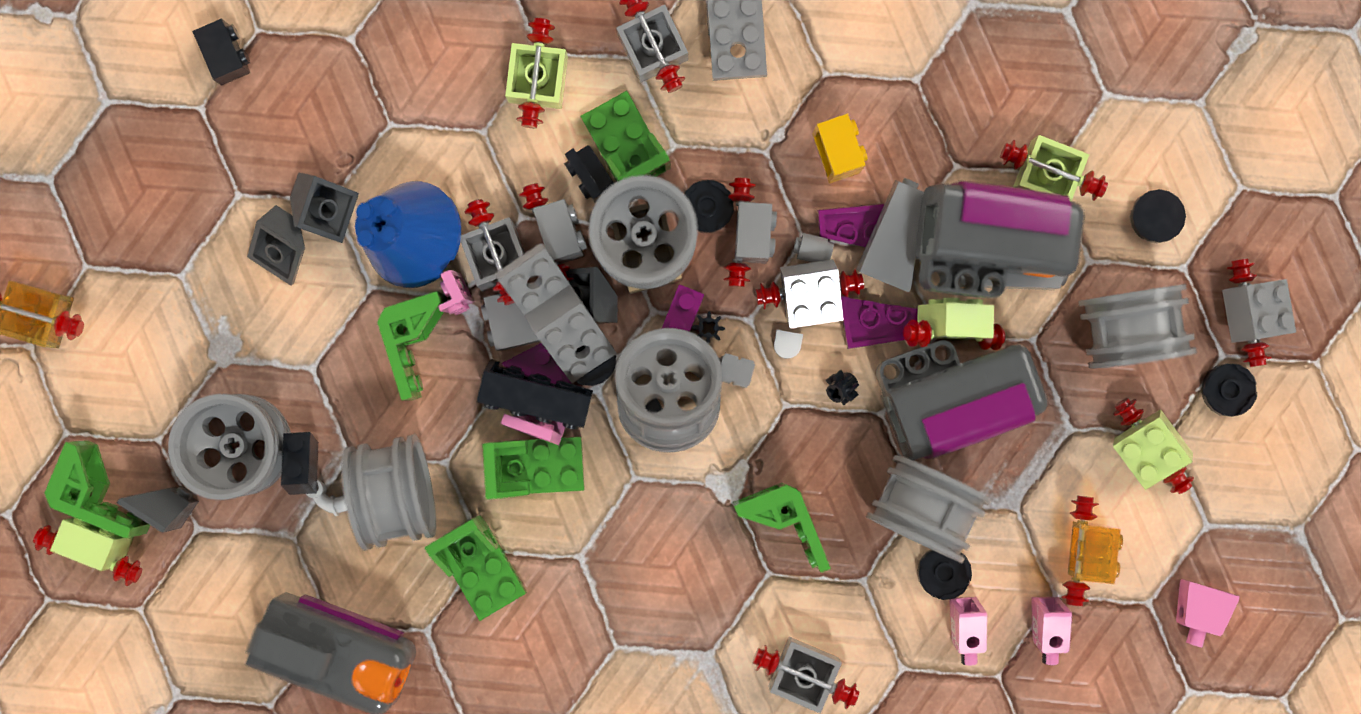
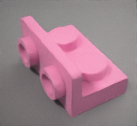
M453 270L440 274L443 282L440 283L442 290L447 297L451 296L452 299L439 305V310L449 314L454 313L455 315L469 310L468 305L475 301L462 274Z
M504 414L501 422L506 427L559 445L565 427L562 425L563 423L556 421L551 423L541 422L536 419V416L525 414V416Z

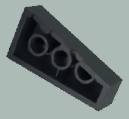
M494 359L489 361L483 371L477 402L482 403L483 407L491 410L507 409L510 410L509 413L516 416H525V414L536 416L538 421L551 423L552 421L560 422L569 429L584 428L593 390L561 380L553 384L550 383L551 379L545 375L536 373L528 376L525 375L520 367L511 365L510 368L499 367L500 361Z

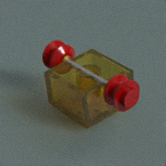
M10 280L8 281L3 300L0 293V335L46 348L59 349L65 333H67L68 340H74L76 336L79 337L82 334L84 322L79 314H75L70 318L74 297Z
M1077 495V500H1071L1072 503L1076 504V510L1070 512L1075 519H1080L1073 521L1068 564V575L1072 576V578L1062 584L1068 590L1067 594L1061 596V598L1066 599V604L1083 606V602H1089V599L1084 597V591L1090 590V587L1080 581L1115 584L1116 578L1119 577L1120 562L1117 560L1118 550H1121L1123 546V535L1120 534L1121 529L1104 524L1088 523L1086 520L1092 521L1098 517L1093 513V507L1099 505V503H1094V497Z

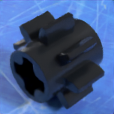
M708 311L707 318L703 319L700 315H697L700 323L699 325L692 326V329L699 330L700 334L697 336L706 338V342L709 344L710 338L714 337L717 341L721 340L717 333L718 331H724L725 327L718 325L722 318L721 316L716 319L711 318V312ZM713 322L715 324L713 328L715 333L711 334L708 332L704 334L702 332L704 329L702 323L710 324Z
M839 370L836 374H832L826 379V382L829 384L826 392L833 402H841L842 405H845L859 395L855 391L859 386L858 381L851 373H843L842 370Z

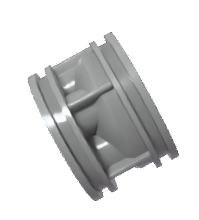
M633 176L613 184L600 196L590 217L589 237L597 259L612 278L632 288L652 289L672 282L688 267L696 247L697 221L692 205L676 186L653 176ZM636 199H643L649 204L648 214L643 218H636L629 211L630 204ZM664 213L675 214L679 220L677 227L672 231H663L658 224L661 215ZM620 222L626 226L627 235L623 240L614 241L608 237L607 229L612 223ZM641 229H647V233L652 232V235L648 236V241L642 242L641 238L637 239V235L641 234ZM665 244L673 248L674 257L671 261L661 263L655 259L654 252L660 245ZM631 250L639 252L643 258L642 264L635 269L625 267L622 262L625 253Z
M663 328L642 334L624 349L616 366L615 379L618 415L627 434L640 445L659 452H679L692 448L702 442L714 429L720 413L722 369L712 347L702 338L691 332L681 329ZM690 371L700 380L696 382L690 381L684 374ZM642 375H649L652 378L646 385L635 384L636 380ZM687 396L693 399L696 407L692 410H683L677 405V401L680 397ZM654 398H658L664 403V408L657 413H651L645 409L646 404Z
M246 394L209 395L191 403L177 417L168 441L169 459L178 479L197 495L214 500H226L251 495L269 488L281 477L283 433H291L282 413L273 404L260 397ZM245 412H248L254 418V427L250 431L244 430L240 425V418ZM214 417L221 419L225 424V432L220 436H214L209 430V423ZM259 440L265 442L263 459L258 458L254 452L255 444ZM239 442L240 447L233 449L232 444ZM210 448L216 449L221 455L219 463L213 468L207 466L204 462V454ZM238 462H242L247 468V474L240 482L232 476V468Z

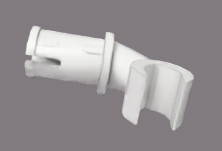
M317 480L319 486L317 493L306 494L308 497L313 498L321 509L334 514V516H339V513L347 511L345 496L335 497L332 495L328 497L325 494L326 486L321 481Z

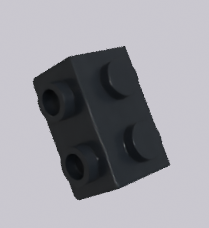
M590 145L577 152L573 148L565 153L568 161L564 165L572 177L575 175L579 177L582 184L578 187L586 200L591 197L596 204L600 196L614 183Z

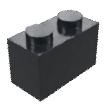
M221 18L192 31L215 82L222 86L250 74L247 64H250V59L243 48L240 49L237 40L240 37L233 24L229 25Z
M311 432L283 433L281 486L289 495L317 493L319 442Z

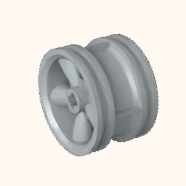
M1186 284L1078 301L1079 306H1085L1086 312L1085 314H1080L1081 320L1087 319L1090 322L1093 346L1086 349V354L1093 356V361L1088 362L1089 369L1146 363L1197 353L1196 347H1190L1189 343L1190 340L1195 339L1194 333L1187 334L1183 324L1181 308L1183 304L1189 303V299L1182 298L1181 290H1187Z
M416 434L408 435L406 441L403 437L394 438L391 447L372 450L368 444H360L357 449L354 446L344 449L342 455V481L345 502L354 536L362 550H370L374 545L377 548L385 547L389 539L410 536L413 541L420 540L422 534L426 538L435 536L436 509L426 456Z
M895 455L893 461L897 465L895 469L889 467L887 473L891 476L880 500H873L872 505L876 507L874 513L868 512L866 518L933 551L963 563L964 557L960 556L962 549L968 551L970 545L965 542L976 517H984L986 512L981 508L983 504L990 505L991 499L934 469Z

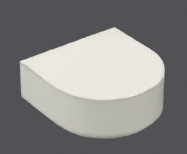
M776 330L774 340L776 354L785 359L795 357L801 349L803 334Z

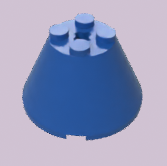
M422 181L402 183L371 198L365 203H361L356 209L355 232L359 245L362 246L372 267L379 276L395 286L418 288L428 285L441 277L442 271L451 260L454 261L461 241L460 216L452 199L435 185Z

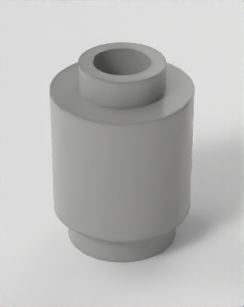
M803 233L802 238L796 237L793 252L798 253L797 259L808 262L830 260L834 243L829 242L828 238Z

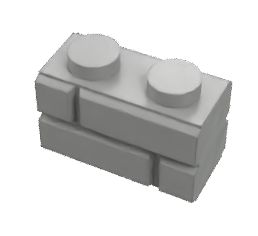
M727 353L722 358L718 357L722 369V382L728 384L732 382L733 385L747 388L750 385L755 367L754 361L745 358L739 360L738 356Z

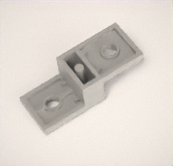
M706 0L713 81L767 77L762 0ZM736 44L742 45L746 50L745 55L740 58L734 57L730 52L731 47Z
M542 243L495 273L499 282L526 317L536 336L571 383L617 354ZM534 275L539 276L535 282L527 283L530 277ZM580 346H586L583 351L575 352Z

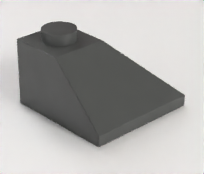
M298 172L290 196L294 227L343 243L359 193L319 177Z
M275 205L257 220L247 255L249 259L290 286L295 282L305 250L301 229L294 227L293 216Z
M588 267L567 270V277L574 278V280L569 282L596 324L618 323V296L599 268Z
M179 486L119 498L117 504L164 533L182 528L199 501L192 497L193 493L190 490Z

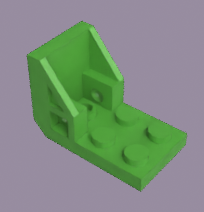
M627 91L580 116L616 182L633 176L657 177L671 169L668 155L653 133H650Z
M437 291L386 307L377 321L401 400L412 401L422 397L420 391H423V384L419 375L415 376L412 367L416 365L414 355L411 350L407 351L406 347L426 341L444 312L439 310L438 306L447 302L446 295Z
M582 437L561 438L559 445L542 439L499 441L483 444L486 499L524 496L533 493L585 490Z
M88 440L65 442L44 493L50 508L126 539L147 534L150 524L133 513H123L118 511L119 507L117 505L103 502L110 483L98 444Z
M779 483L733 502L739 517L779 530L795 524L794 527L799 540L802 543L806 541L808 549L804 550L811 567H816L820 573L831 569L799 490L787 484ZM783 506H787L788 512L785 514L781 513Z
M481 515L424 547L429 557L448 577L454 576L479 621L527 593Z

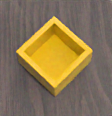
M845 114L816 125L812 135L829 184L859 174L866 166L865 161L868 160L864 146H859L856 136L859 135L855 120H850L849 115Z

